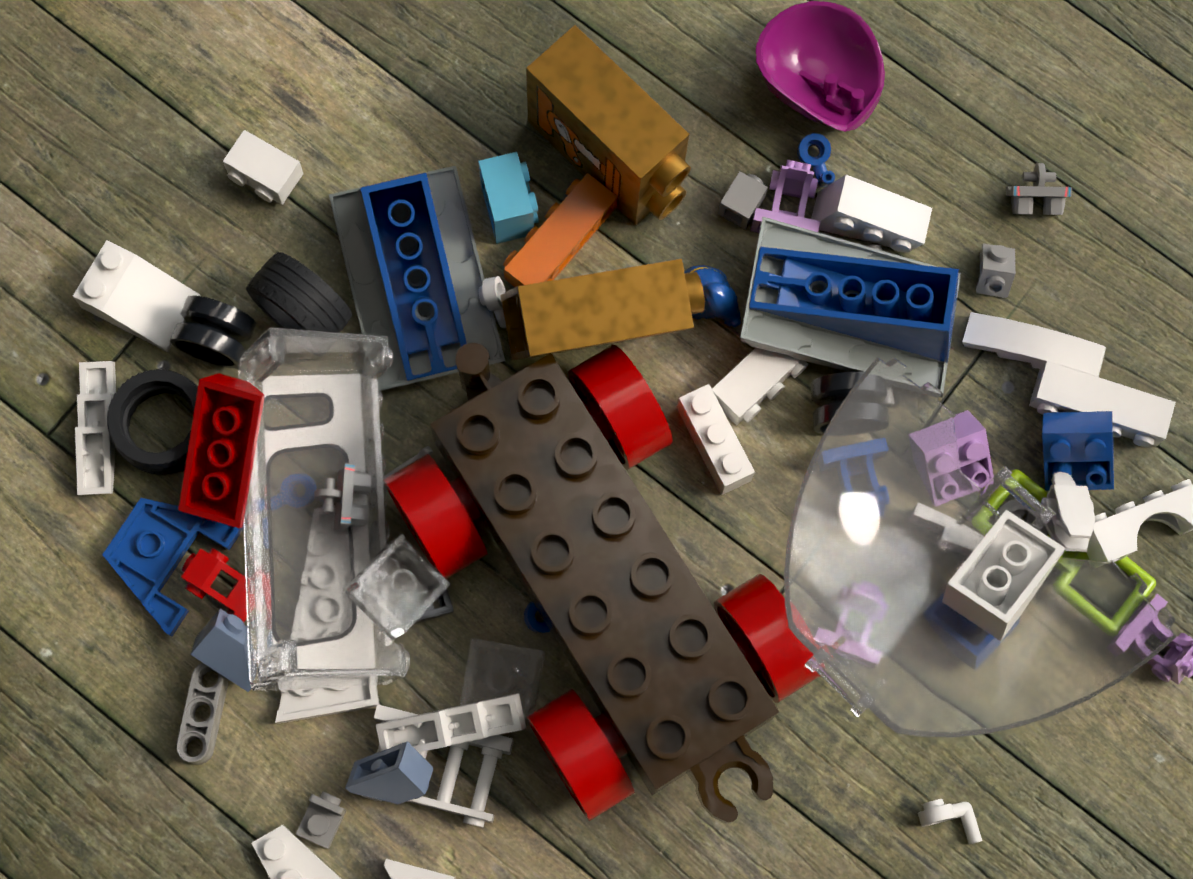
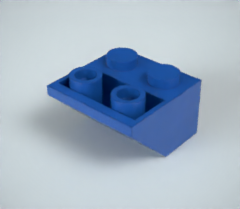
M1112 411L1044 413L1042 440L1045 490H1050V486L1053 485L1051 481L1053 474L1057 473V471L1072 475L1071 477L1076 486H1087L1088 490H1114Z

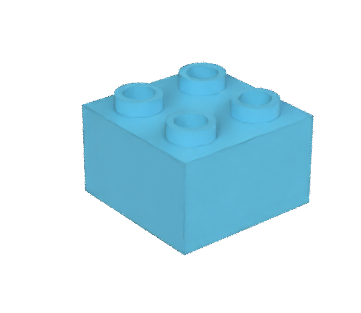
M517 152L478 161L481 188L496 244L526 237L534 227V223H539L535 193L530 191V176L526 162L520 163Z

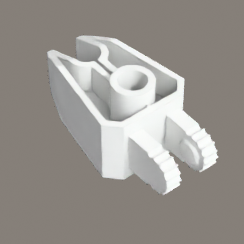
M1057 471V473L1053 474L1051 480L1053 485L1050 486L1047 498H1043L1041 501L1040 511L1043 522L1051 539L1065 547V551L1087 552L1095 522L1094 506L1090 499L1088 487L1076 486L1071 477L1072 475Z

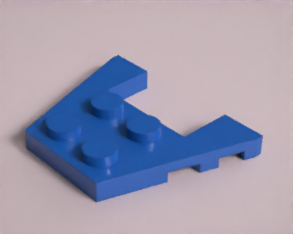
M140 498L102 555L132 590L146 610L153 616L163 631L173 637L189 610L163 595L160 591L199 533L225 549L230 550L246 524L243 523L242 528H236L178 511L179 506Z

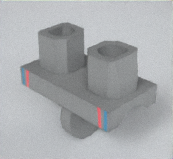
M1036 163L1033 172H1023L1022 181L1033 182V186H1006V196H1011L1013 214H1033V197H1044L1043 215H1063L1065 199L1072 196V187H1045V182H1056V172H1046L1044 163Z
M345 463L343 469L338 470L336 490L335 479L326 478L325 488L314 491V499L323 502V513H333V506L336 503L334 531L344 532L349 526H365L369 521V505L352 504L353 493L367 495L370 492L372 475L355 471V464Z

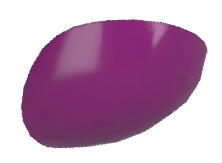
M809 1L796 4L780 12L769 21L759 36L756 45V63L768 89L781 102L808 119L844 132L855 130L872 114L880 100L884 87L885 70L883 57L878 41L869 25L850 8L824 1Z

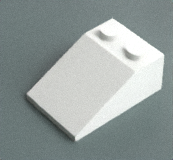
M106 240L75 291L73 298L82 309L168 352L172 345L170 339L177 323L186 322L180 314L186 298L193 295L200 296V294L136 254Z
M1005 510L948 582L942 602L1002 641L1064 553L1065 547L1008 510Z

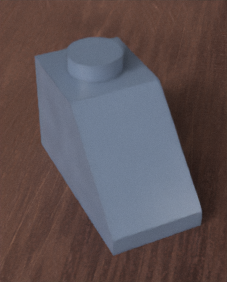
M219 609L196 636L190 655L249 692L253 686L257 670L249 627L244 625L239 617Z
M407 741L355 761L345 789L350 793L401 804L412 799H418L426 794L433 767Z

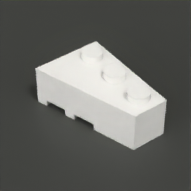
M844 175L817 193L811 219L820 221L819 230L891 247L898 252H910L925 243L932 208L854 177Z

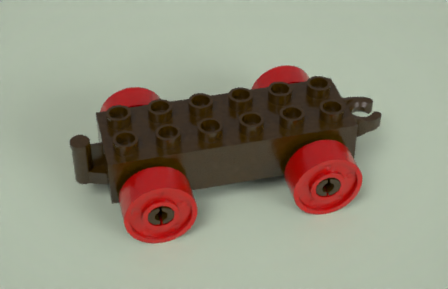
M478 343L463 345L456 354L455 363L459 371L462 388L467 393L468 402L430 424L435 445L456 479L448 482L433 458L426 454L383 479L391 499L424 555L442 581L488 554L472 522L479 517L482 519L598 707L601 714L593 718L577 693L571 689L526 717L548 759L588 821H591L635 793L634 787L619 760L627 754L651 795H654L687 774L696 786V794L701 806L710 816L724 823L734 822L738 817V811L731 801L725 799L720 794L718 788L720 775L730 768H738L749 776L751 790L757 800L766 801L770 799L773 795V776L769 765L758 752L751 749L745 737L770 722L779 713L773 701L779 703L823 675L821 660L807 631L784 596L762 574H757L715 600L714 608L710 604L626 472V470L672 444L673 439L668 422L654 394L636 366L618 346L612 344L568 371L569 382L551 353L502 381L490 372V355L483 345Z

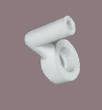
M499 276L486 278L483 280L482 286L479 287L480 302L483 306H487L489 311H494L499 326L505 329L506 325L500 297L501 294L506 292L504 283Z
M938 799L922 804L924 811L918 813L922 827L961 817L969 845L982 841L973 808L969 802L944 805L943 799Z

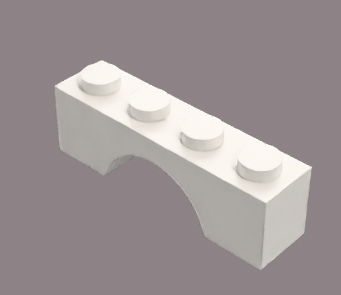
M1187 479L1172 486L1173 492L1166 495L1163 494L1162 490L1144 497L1145 503L1135 506L1134 501L1126 503L1114 509L1116 514L1108 518L1105 513L1096 515L1087 548V554L1094 569L1096 570L1121 560L1137 551V534L1144 521L1162 522L1175 530L1179 535L1192 531L1193 484L1191 480Z

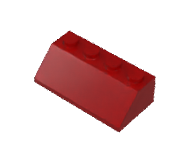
M220 373L199 379L178 511L236 528L243 527L265 395L249 381Z

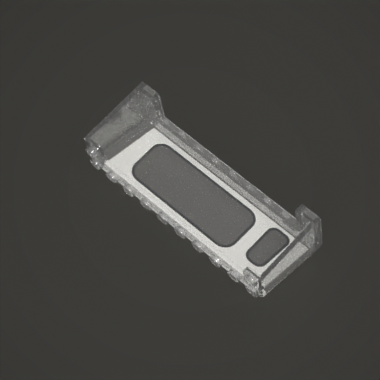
M270 327L241 356L238 370L239 379L249 381L265 395L244 517L249 680L253 691L386 685L407 676L410 656L401 643H392L395 637V627L390 620L393 592L389 588L388 583L391 558L387 554L386 541L389 537V524L385 521L384 510L387 505L388 495L387 490L383 488L386 460L381 455L384 427L380 423L379 418L382 393L378 390L377 381L386 372V369L391 367L393 361V353L388 346V336ZM345 463L355 464V471L372 475L370 492L367 495L353 493L352 504L369 505V521L365 526H349L344 532L334 531L336 503L333 506V513H323V502L314 499V491L325 488L326 478L335 479L336 490L338 470L343 469Z

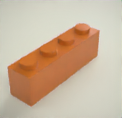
M588 173L581 181L579 179L574 180L566 191L568 196L562 203L556 202L545 215L547 220L540 228L535 226L530 230L524 239L526 244L519 252L514 250L506 258L503 264L505 266L504 279L514 287L554 280L617 208L618 196Z

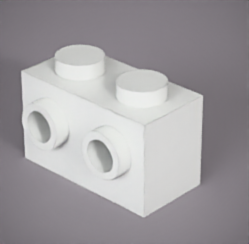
M246 130L242 132L223 160L228 173L227 176L230 180L240 186L245 184L255 189V193L267 202L275 200L282 205L303 175L300 161Z

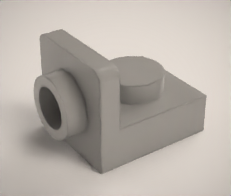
M322 791L320 797L311 794L309 798L310 804L296 835L329 849L347 810L339 806L341 799Z

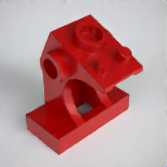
M201 548L197 554L192 553L182 567L184 573L181 578L187 583L185 589L200 599H203L205 595L210 596L229 609L227 611L228 614L239 617L244 623L262 596L261 579L270 572L265 568L261 570V567H257L248 579L228 566L226 563L229 558L214 548H211L209 553ZM220 571L237 581L227 597L210 587Z

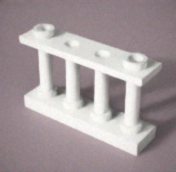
M377 704L374 719L377 722L383 723L418 714ZM494 735L484 739L450 745L437 800L421 796L418 799H412L407 802L465 816L463 823L484 828L485 821L493 823L494 815L486 813L484 810L497 759H501L503 753L511 754L513 738ZM379 744L377 753H378V752H381L380 744ZM469 745L482 748L481 754L484 755L471 808L450 804L463 752L468 750ZM428 751L419 752L426 759ZM361 796V797H364V798H368V799H371V800H375V801H380V802H382V800H378V799H374V798H370V797H366V796Z

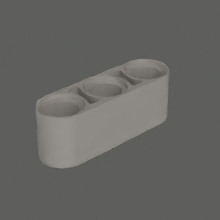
M204 663L199 664L192 673L177 740L178 755L183 760L194 765H202L208 762L213 755L229 682L227 678L218 673L217 683L213 687L205 688L203 686L204 675L209 671L215 670ZM202 705H209L211 709L210 717L204 722H197L195 718L197 708ZM201 739L203 742L202 752L196 757H190L187 752L189 743L192 740Z

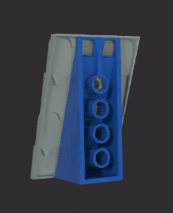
M456 166L329 194L375 392L459 372L455 363L456 354L463 345L468 343H478L488 350L490 355L489 365L505 361L493 311H489L487 306H483L479 299V287L483 284L484 275Z
M762 217L740 339L741 342L747 343L752 347L789 355L794 359L849 372L879 374L885 378V382L891 383L893 386L943 398L961 273H958L959 269L937 267Z

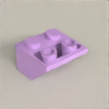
M968 410L907 433L912 461L933 506L995 483L986 429Z

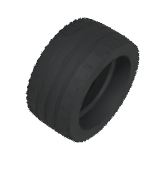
M283 252L274 254L255 274L246 287L249 296L266 315L299 342L317 352L323 351L330 345L352 317V312L347 304L324 280L304 264Z
M156 369L143 371V373L132 376L117 389L108 407L107 426L112 443L127 462L139 470L156 475H172L185 471L191 430L185 440L173 449L153 453L146 452L136 446L131 439L129 426L133 413L142 402L151 396L163 393L177 394L186 399L194 415L198 386L182 374L171 370Z

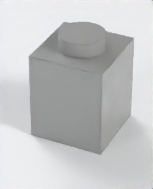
M739 171L720 202L718 215L746 230L754 217L756 208H759L764 201L768 187L764 185L759 177L753 174L746 175Z

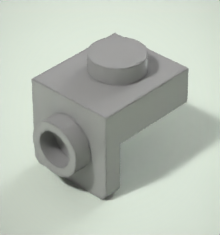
M982 244L980 251V275L976 285V293L1007 298L1016 274L1015 249L1002 245Z

